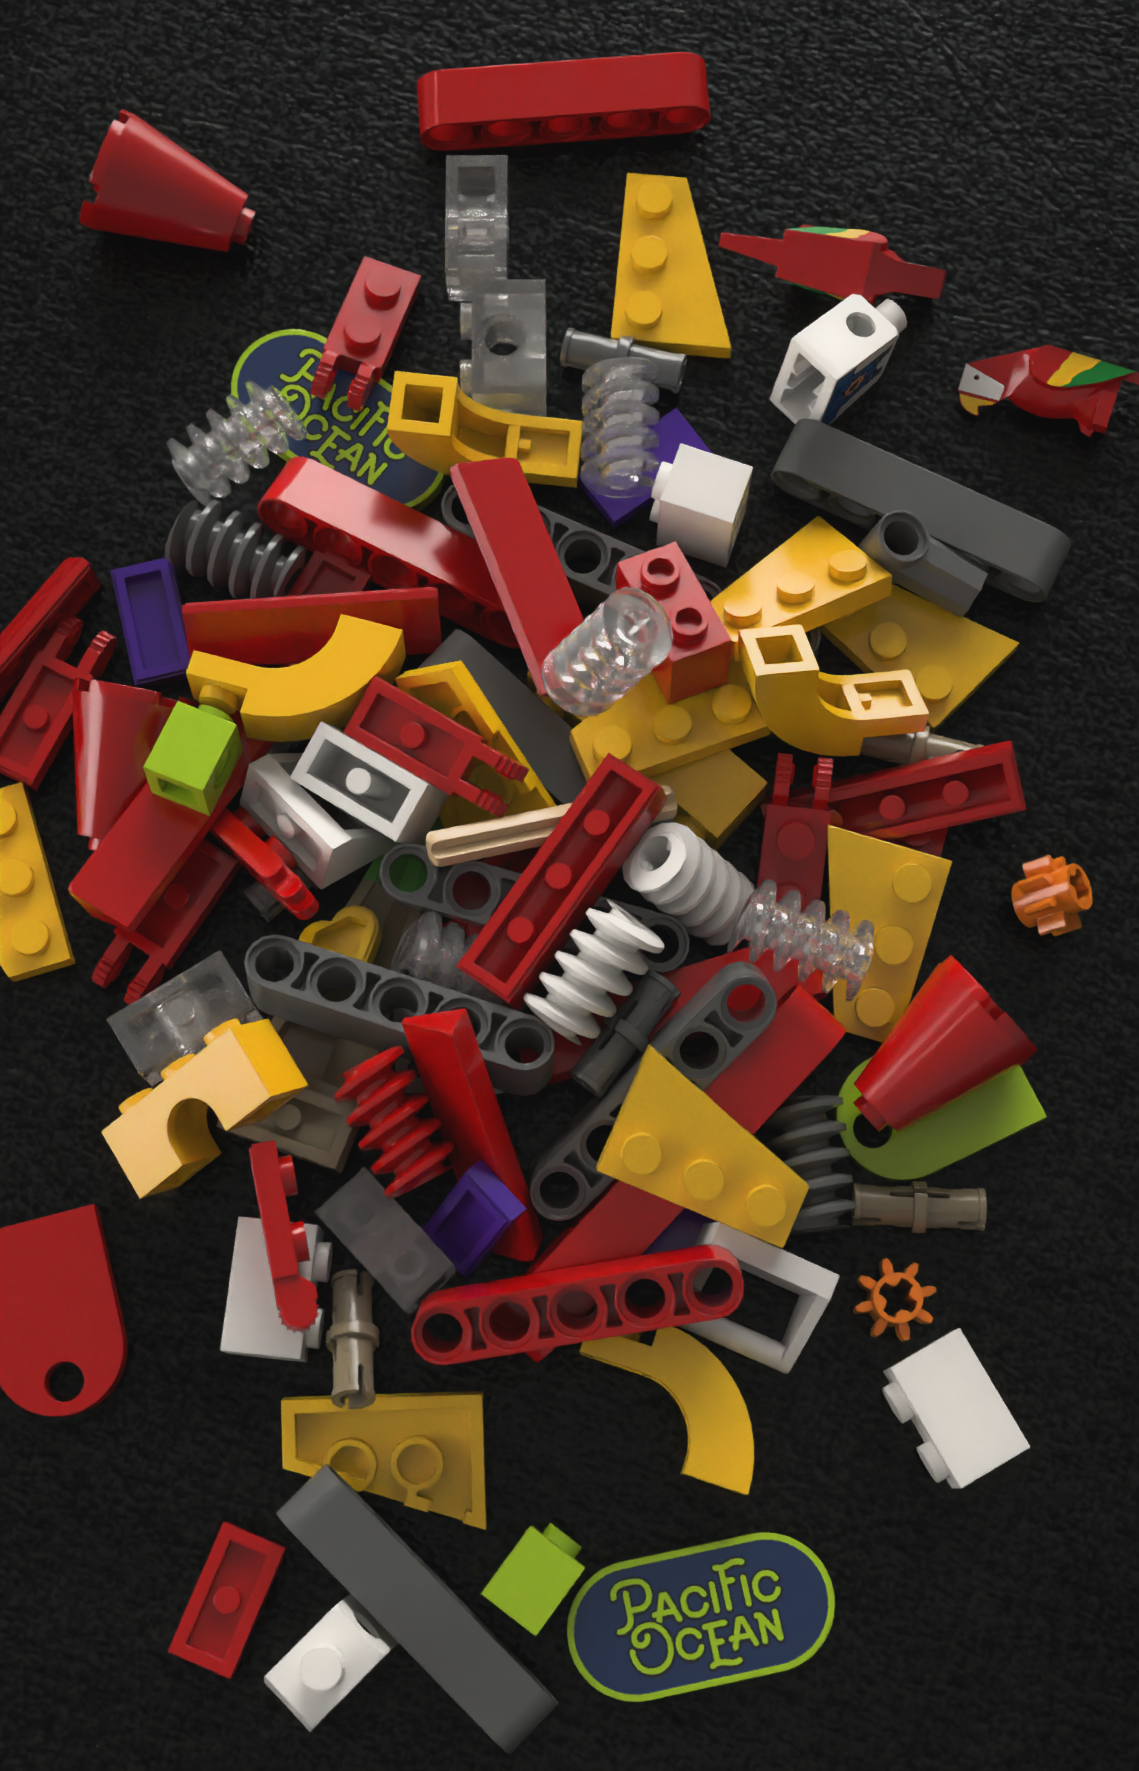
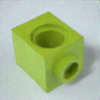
M177 701L143 766L151 793L210 816L243 752L237 724L234 723L229 715L213 706L200 705L197 709Z
M549 1523L543 1533L531 1525L481 1594L536 1636L585 1569V1566L575 1559L582 1547L552 1523Z

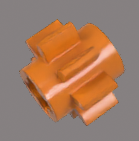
M1050 855L1024 863L1022 867L1027 879L1015 883L1011 893L1013 907L1019 920L1028 928L1037 926L1041 936L1052 933L1055 937L1081 928V921L1077 913L1089 909L1093 900L1091 885L1083 869L1074 863L1066 865L1063 856L1052 859Z
M885 1258L879 1262L880 1280L876 1282L872 1278L862 1275L857 1279L856 1283L860 1288L867 1291L868 1294L865 1302H861L853 1308V1313L864 1314L869 1312L875 1321L871 1328L870 1336L875 1338L886 1327H895L897 1337L903 1342L910 1339L908 1321L914 1319L921 1324L932 1322L933 1317L921 1308L923 1299L931 1296L937 1290L934 1286L921 1288L914 1279L918 1272L919 1264L914 1262L903 1273H894L892 1263L888 1258ZM898 1284L905 1289L902 1300L910 1307L908 1311L901 1309L892 1316H889L883 1311L887 1300L879 1294L880 1289L888 1291Z

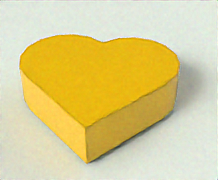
M352 905L336 913L332 921L321 920L310 924L301 933L299 941L373 964L381 944L382 931L378 919L372 910L364 906Z

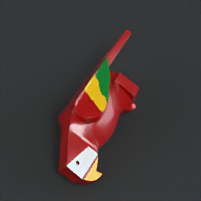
M803 224L799 228L785 229L783 240L722 232L719 241L720 247L777 266L775 277L841 300H845L852 294L861 295L871 305H874L878 296L891 292L939 299L942 295L947 271L943 269L905 262L894 251L888 250V241L885 236L865 230L816 227Z
M1048 344L1038 348L966 363L958 388L960 393L959 399L967 412L978 416L980 406H992L1000 400L1008 398L1019 408L1040 417L1075 419L1078 421L1080 431L1086 436L1092 437L1094 431L1105 434L1122 380L1139 385V372Z

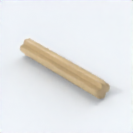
M660 785L668 799L653 823L673 819L677 815L675 793L669 785ZM572 803L431 831L426 835V848L429 860L434 866L444 867L540 847L547 840Z

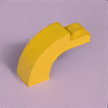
M395 371L387 432L392 442L413 460L430 469L450 476L449 468L459 463L504 457L515 458L519 461L528 483L577 487L583 421L514 414L496 410L468 397L460 389L458 377Z
M341 614L335 632L328 643L317 654L304 662L284 668H263L194 650L186 676L193 698L198 700L201 705L213 706L227 715L234 714L236 710L240 711L247 738L273 742L311 739L321 721L338 728L347 726L374 676L380 677L391 684L394 683L406 658L403 630Z
M802 625L739 630L738 654L757 708L769 729L786 743L814 754L843 757L859 756L864 738L924 732L929 713L910 670L857 675L826 674L820 672Z
M676 1327L657 1329L652 1346L639 1343L642 1332L582 1342L580 1355L647 1377L665 1388L675 1399L684 1416L688 1433L687 1453L681 1474L748 1495L754 1466V1439L751 1421L746 1404L736 1383L711 1351L695 1338Z

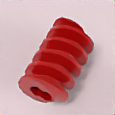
M400 1045L389 1048L334 1078L345 1079V1083L333 1095L336 1104L355 1101L358 1103V1106L346 1118L348 1127L369 1125L371 1128L358 1143L360 1150L382 1149L384 1152L372 1165L371 1170L373 1174L394 1172L396 1178L383 1191L386 1199L396 1198L457 1165L443 1166L442 1164L443 1160L455 1148L451 1140L431 1142L429 1139L442 1124L440 1117L420 1119L417 1117L418 1112L430 1100L427 1093L406 1095L404 1092L416 1078L415 1070L393 1071L391 1068L404 1053Z

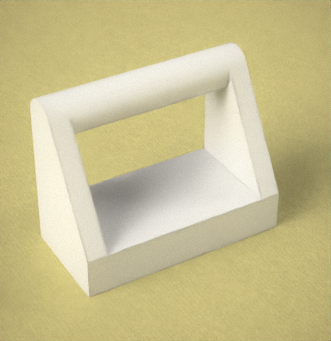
M303 753L267 754L249 764L239 806H242L256 820L269 837L273 835L297 861V866L321 890L389 852L398 843L335 806L340 812L345 813L358 828L344 830L299 783L290 779Z
M705 1223L695 1246L710 1244L720 1245L729 1249L737 1258L742 1270L800 1296L781 1343L724 1317L680 1325L678 1327L788 1374L827 1307L840 1275L723 1223ZM713 1267L703 1269L696 1275L693 1284L699 1292Z

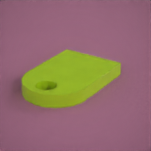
M872 1057L857 1066L848 1076L838 1094L839 1097H843V1104L834 1110V1121L846 1123L847 1130L837 1134V1138L842 1148L849 1149L850 1156L848 1158L870 1176L895 1183L912 1182L928 1177L1047 1117L1021 1066H1018L899 1133L888 1124L889 1138L886 1144L878 1148L865 1147L857 1141L853 1132L855 1119L862 1115L853 1103L862 1095L854 1083Z

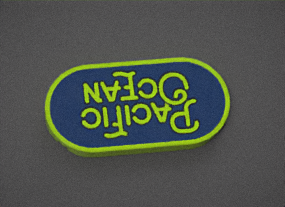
M288 329L273 332L258 339L245 350L233 372L231 394L242 425L255 439L286 462L294 457H306L315 460L419 512L436 499L445 484L447 475L430 469L407 456L392 442L388 435L387 424L393 386L382 378L380 383L375 381L363 410L360 412L347 407L348 389L356 374L339 369L332 390L325 399L311 395V385L322 358L323 348L327 339L306 330Z
M770 1532L742 1535L626 1560L599 1570L582 1586L572 1603L567 1623L568 1646L577 1669L595 1689L609 1697L622 1701H649L782 1672L799 1666L817 1652L829 1634L835 1611L834 1590L823 1563L801 1542L785 1535Z

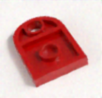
M95 1204L0 1228V1386L14 1403L35 1414L50 1417H69L84 1413L105 1400L117 1386L125 1369L128 1353L127 1335L99 1207ZM64 1363H74L83 1373L84 1385L76 1398L62 1402L56 1399L50 1390V1377L58 1366Z

